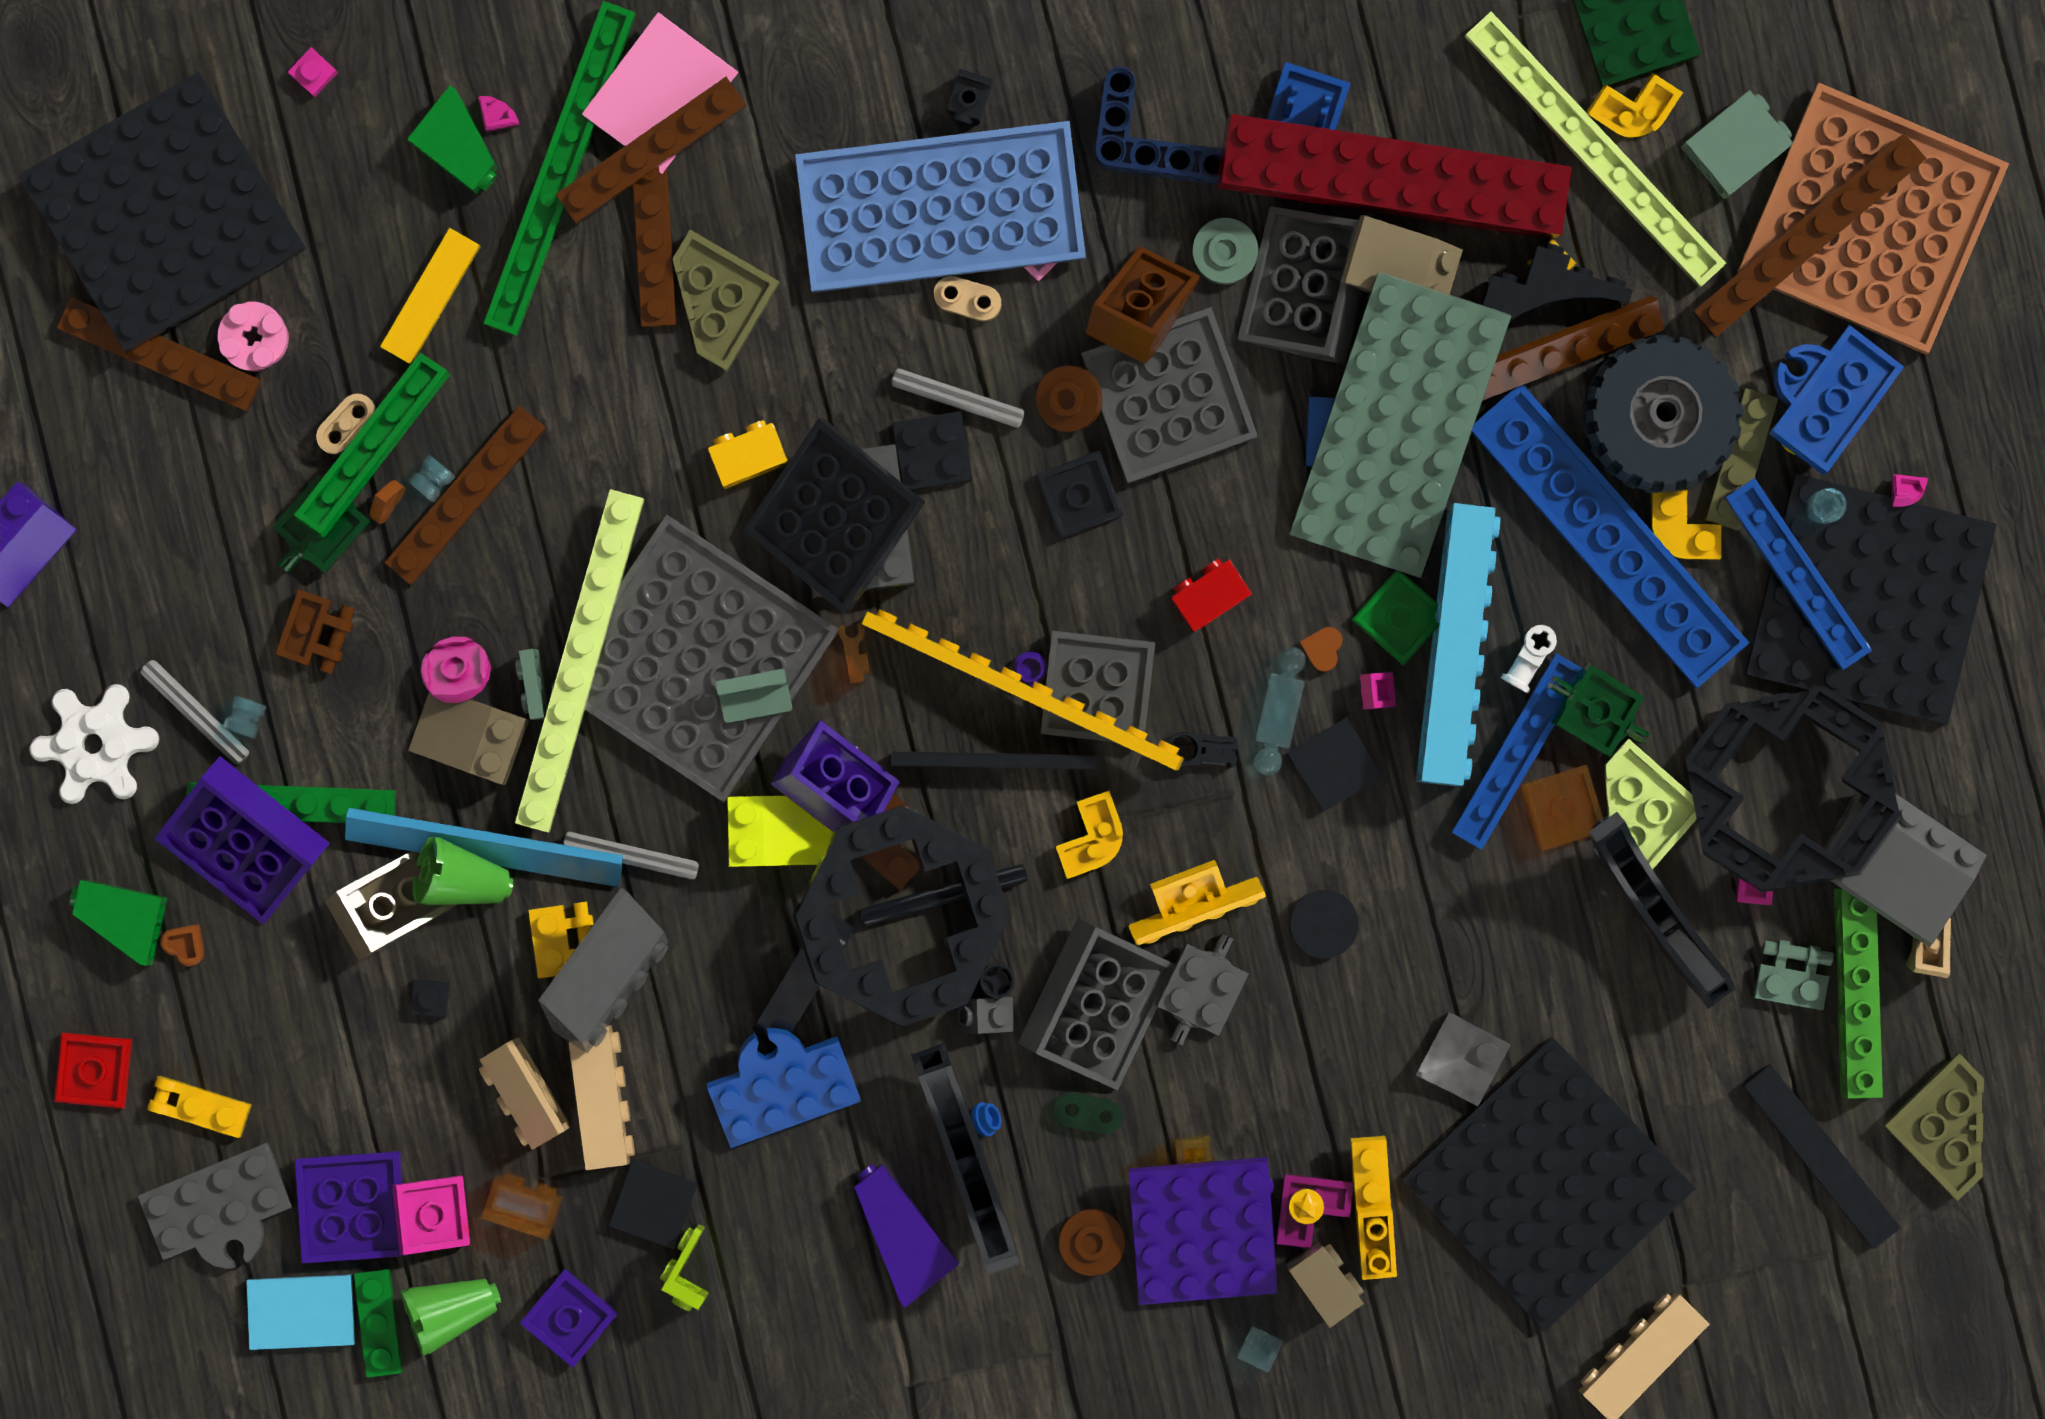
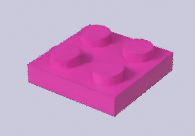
M463 1176L392 1185L399 1254L407 1255L470 1245Z

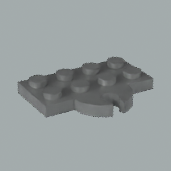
M269 1143L262 1144L138 1195L163 1260L196 1248L201 1257L208 1263L226 1269L236 1267L235 1260L229 1257L226 1252L227 1244L231 1240H238L243 1244V1259L248 1263L262 1247L264 1238L262 1220L294 1207Z

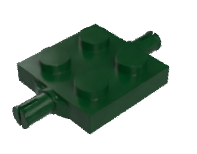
M320 476L313 480L272 527L286 539L291 548L283 559L277 563L287 573L301 558L311 561L322 572L327 573L371 523L357 509L354 501H352L324 538L298 521L294 514L322 480Z
M1586 662L1571 685L1558 676L1551 678V681L1556 684L1549 682L1548 688L1563 696L1562 704L1551 723L1608 757L1612 756L1618 743L1626 736L1634 739L1639 744L1646 742V739L1641 736L1648 738L1649 732L1634 724L1636 712L1644 696Z

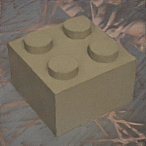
M1318 1240L1311 1248H1307L1285 1265L1326 1324L1331 1328L1364 1304L1359 1297L1364 1291L1350 1272L1343 1275L1339 1267L1344 1263L1330 1243L1323 1247Z

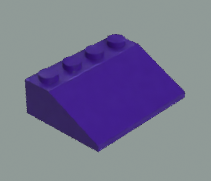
M221 756L200 778L154 838L263 925L330 844Z

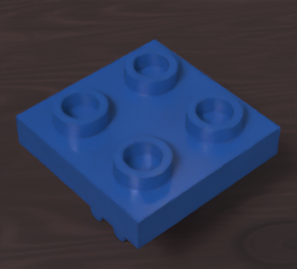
M1285 62L1267 119L1336 130L1351 83Z

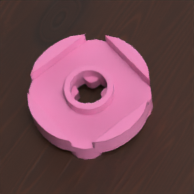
M246 302L234 305L221 320L218 329L219 348L223 356L237 368L249 372H259L282 359L288 347L289 333L283 319L276 310L263 303ZM252 327L258 328L257 333L262 336L261 342L255 341L253 346H248V340L244 338L245 332H250Z

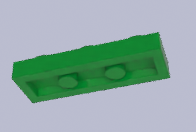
M390 1268L354 1273L366 1377L402 1373L403 1368Z

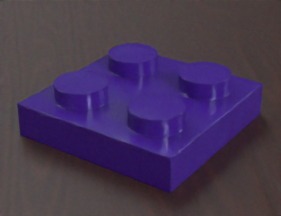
M564 1269L520 1324L571 1367H574L619 1312L570 1271Z

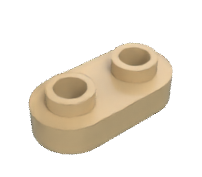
M947 276L939 280L934 288L936 304L942 310L986 322L994 319L1001 310L999 293L994 288L955 276ZM953 287L958 291L954 299L945 297L944 292L947 288ZM981 297L990 299L991 305L988 308L982 309L978 306L977 302Z
M352 394L346 397L319 426L316 439L320 448L329 454H342L376 410L373 401L362 394ZM358 406H363L365 409V414L362 418H355L353 415L354 409ZM335 431L340 432L342 436L341 441L337 444H333L330 441V435Z

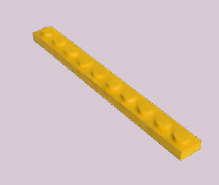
M881 609L878 610L877 614L867 611L862 624L1165 766L1179 770L1184 760L1183 757L1177 755L1178 747L1163 740H1160L1157 746L1145 740L1148 735L1147 733L1130 725L1126 731L1114 726L1116 719L1098 710L1095 716L1082 711L1085 704L1068 696L1065 697L1064 701L1051 696L1053 689L1036 681L1032 687L1020 682L1021 674L1006 667H1003L1002 671L998 672L989 667L991 660L972 652L970 658L958 653L960 646L941 638L939 643L927 639L928 631L911 623L908 629L897 625L895 622L898 617Z

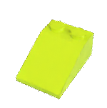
M787 796L728 797L729 867L818 865L820 859L823 858L834 832Z

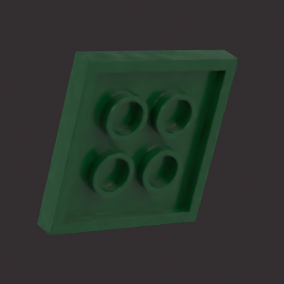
M1572 0L1601 89L1604 84L1612 86L1697 58L1701 55L1683 0Z

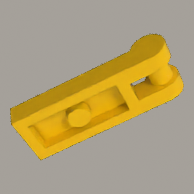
M157 1076L154 1085L157 1087L154 1099H150L147 1110L241 1138L252 1104L170 1078ZM170 1092L180 1094L176 1106L167 1103Z

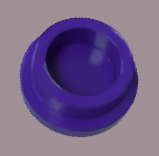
M1025 652L1019 655L1014 662L1013 671L1021 674L1020 682L1028 686H1033L1035 681L1041 683L1047 675V663L1036 652Z

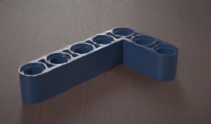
M1122 66L1111 69L1107 73L1104 82L1095 149L1097 164L1102 169L1108 171L1217 185L1218 174L1212 175L1205 171L1204 162L1212 158L1220 161L1222 149L1129 137L1136 85L1135 76L1132 71ZM1116 77H1123L1128 81L1129 88L1125 92L1118 93L1111 88L1110 82ZM1111 111H1118L1123 114L1125 122L1120 126L1114 127L1107 123L1105 117ZM1106 145H1114L1119 149L1120 156L1114 161L1106 160L1101 154L1102 148ZM1142 149H1147L1153 153L1155 160L1149 165H1141L1137 162L1135 154ZM1175 154H1182L1187 158L1189 165L1183 170H1177L1171 166L1169 159Z

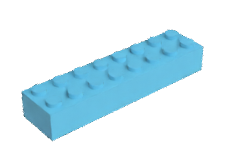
M1453 503L1447 508L1436 602L1438 603V608L1435 613V619L1437 618L1439 626L1432 636L1415 782L1457 787L1463 786L1464 780H1470L1472 759L1467 758L1468 746L1474 745L1476 724H1471L1472 711L1478 710L1480 701V690L1475 689L1476 677L1482 676L1484 667V655H1479L1480 643L1486 641L1488 632V621L1483 620L1484 608L1490 607L1492 598V586L1487 585L1488 574L1494 572L1496 564V551H1491V544L1495 537L1498 538L1500 529V517L1495 516L1496 508Z

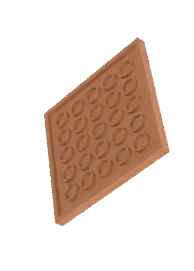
M1818 82L1792 140L1794 144L1790 146L1736 274L1749 265L1900 135L1905 133L1927 159L1773 290L1927 355L1932 348L2009 163Z

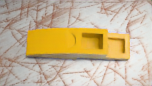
M1386 1137L1350 1138L1354 1206L1362 1280L1397 1277Z

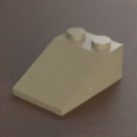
M1360 215L1341 282L1371 294L1377 273L1380 271L1450 294L1463 249L1418 232Z
M429 692L408 751L490 781L507 785L530 720L471 699L460 703H445L434 698Z
M411 851L340 889L325 901L359 961L456 906L422 905L414 902L412 895L413 877L420 878L421 870L420 866H416L418 852Z

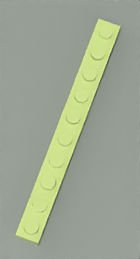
M1492 12L1486 15L1465 35V38L1699 288L1726 264L1717 252Z
M612 489L609 491L516 817V824L550 833L644 503L643 498Z

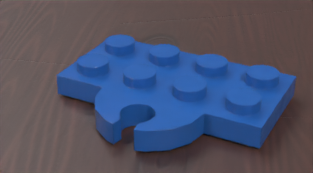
M1850 325L1845 328L1830 350L1819 345L1804 344L1792 348L1784 355L1788 360L1797 361L1802 365V376H1793L1788 371L1787 365L1781 362L1776 365L1774 371L1775 389L1778 397L1784 402L1787 409L1768 434L1823 476L1828 473L1904 368L1903 365Z
M767 1028L769 1040L776 1044L775 1050L768 1054L760 1053L757 1050L759 1042L755 1033L746 1039L740 1047L737 1058L739 1072L706 1083L730 1148L861 1102L858 1089L838 1037L804 1048L798 1037L789 1031Z

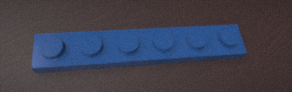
M1753 478L1726 496L1724 500L1840 670L1846 669L1871 652L1872 649L1756 479Z
M1557 653L1554 654L1452 829V834L1480 850L1483 849L1554 727V724L1551 722L1562 704L1563 696L1549 689L1548 683L1556 684L1551 681V678L1558 676L1571 685L1582 669L1581 667Z

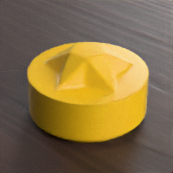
M1300 1189L1289 1200V1212L1299 1223L1312 1224L1319 1220L1323 1214V1200L1312 1189Z

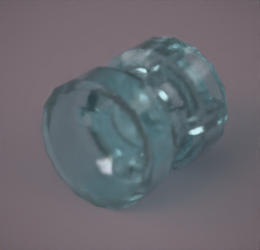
M428 455L423 461V468L419 473H413L407 481L434 503L441 495L440 490L442 487L450 484L456 476L435 458Z
M1825 488L1809 497L1806 511L1813 522L1826 525L1839 520L1844 515L1847 502L1845 496L1839 490Z
M234 695L231 702L232 714L225 718L222 727L255 739L259 730L256 722L260 717L264 716L267 706Z

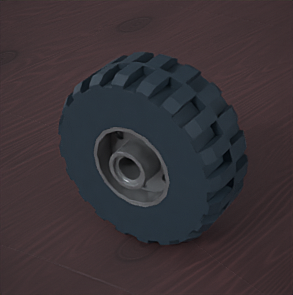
M1655 335L1653 338L1636 340L1607 359L1598 369L1594 378L1591 379L1582 409V414L1585 415V425L1583 426L1585 438L1589 439L1592 447L1590 451L1595 460L1599 459L1605 466L1603 470L1611 477L1616 476L1623 481V485L1632 489L1639 488L1647 493L1681 491L1702 482L1719 470L1718 468L1732 454L1735 441L1739 439L1742 428L1739 426L1740 417L1743 415V404L1739 403L1737 392L1740 391L1736 380H1731L1727 373L1729 368L1724 361H1718L1711 355L1712 350L1704 345L1699 347L1691 343V339L1680 336L1678 338H1670L1667 335ZM1657 407L1665 409L1668 414L1667 422H1663L1657 417Z

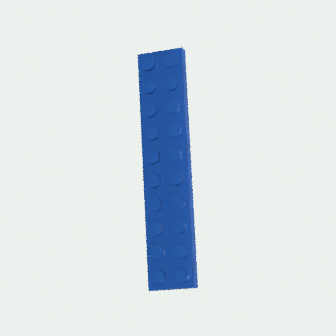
M1524 385L1514 388L1474 423L1471 431L1474 437L1695 689L1700 687L1749 644L1748 640Z

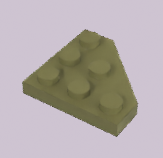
M689 230L672 260L694 344L699 356L728 372L780 282L694 231Z
M1956 1053L1883 1124L1894 1138L1956 1201L1983 1177L1981 1144L1983 1142L1982 1093H1984V1078L1960 1053Z

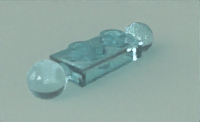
M1287 647L1279 654L1278 665L1282 670V674H1270L1255 741L1265 743L1264 749H1261L1254 759L1256 769L1263 775L1277 773L1282 765V758L1278 748H1290L1305 681L1295 679V675L1304 668L1306 661L1304 653L1296 647Z

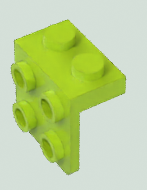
M700 1224L695 1230L689 1227L677 1247V1249L683 1252L678 1261L674 1258L669 1261L660 1277L665 1282L662 1291L674 1297L671 1302L689 1312L692 1308L699 1310L709 1293L679 1276L705 1229Z

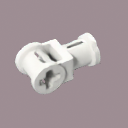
M1537 625L1531 628L1525 635L1524 645L1507 674H1502L1501 679L1528 694L1530 690L1528 685L1535 672L1542 664L1546 655L1551 653L1556 646L1557 640L1554 631L1545 625ZM1545 632L1547 634L1545 640L1549 643L1548 648L1542 646L1539 650H1536L1533 647L1535 641L1531 637L1533 634L1539 635Z

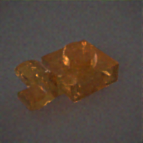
M862 622L857 623L859 633L854 638L846 635L844 625L839 627V636L844 644L849 678L852 685L864 683V675L870 674L867 653L860 654L859 644L865 637V627Z

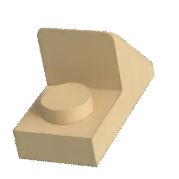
M1949 918L1930 947L1913 937V947L1906 961V966L1913 972L1944 978L1949 977L1951 918Z

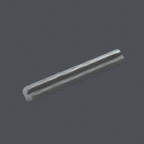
M900 368L896 369L892 378L893 387L1016 428L1020 427L1024 417V411L1020 408Z
M150 660L143 666L140 671L141 674L234 764L239 765L248 757L249 751L160 664Z
M567 832L564 838L563 845L623 855L622 863L679 877L695 879L699 869L697 861L578 833Z

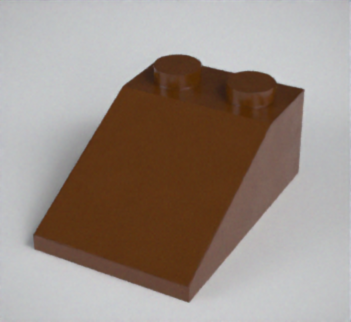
M1139 246L1093 304L1086 334L1147 364L1163 343L1199 282L1200 276Z

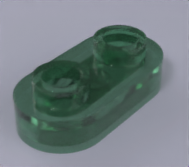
M1066 1092L1057 1099L1054 1106L1057 1120L1062 1125L1071 1128L1110 1134L1115 1132L1123 1121L1121 1107L1115 1101L1107 1098L1077 1092ZM1070 1103L1078 1106L1079 1110L1075 1116H1068L1065 1113V1107ZM1104 1110L1112 1113V1120L1109 1123H1102L1099 1120V1114Z

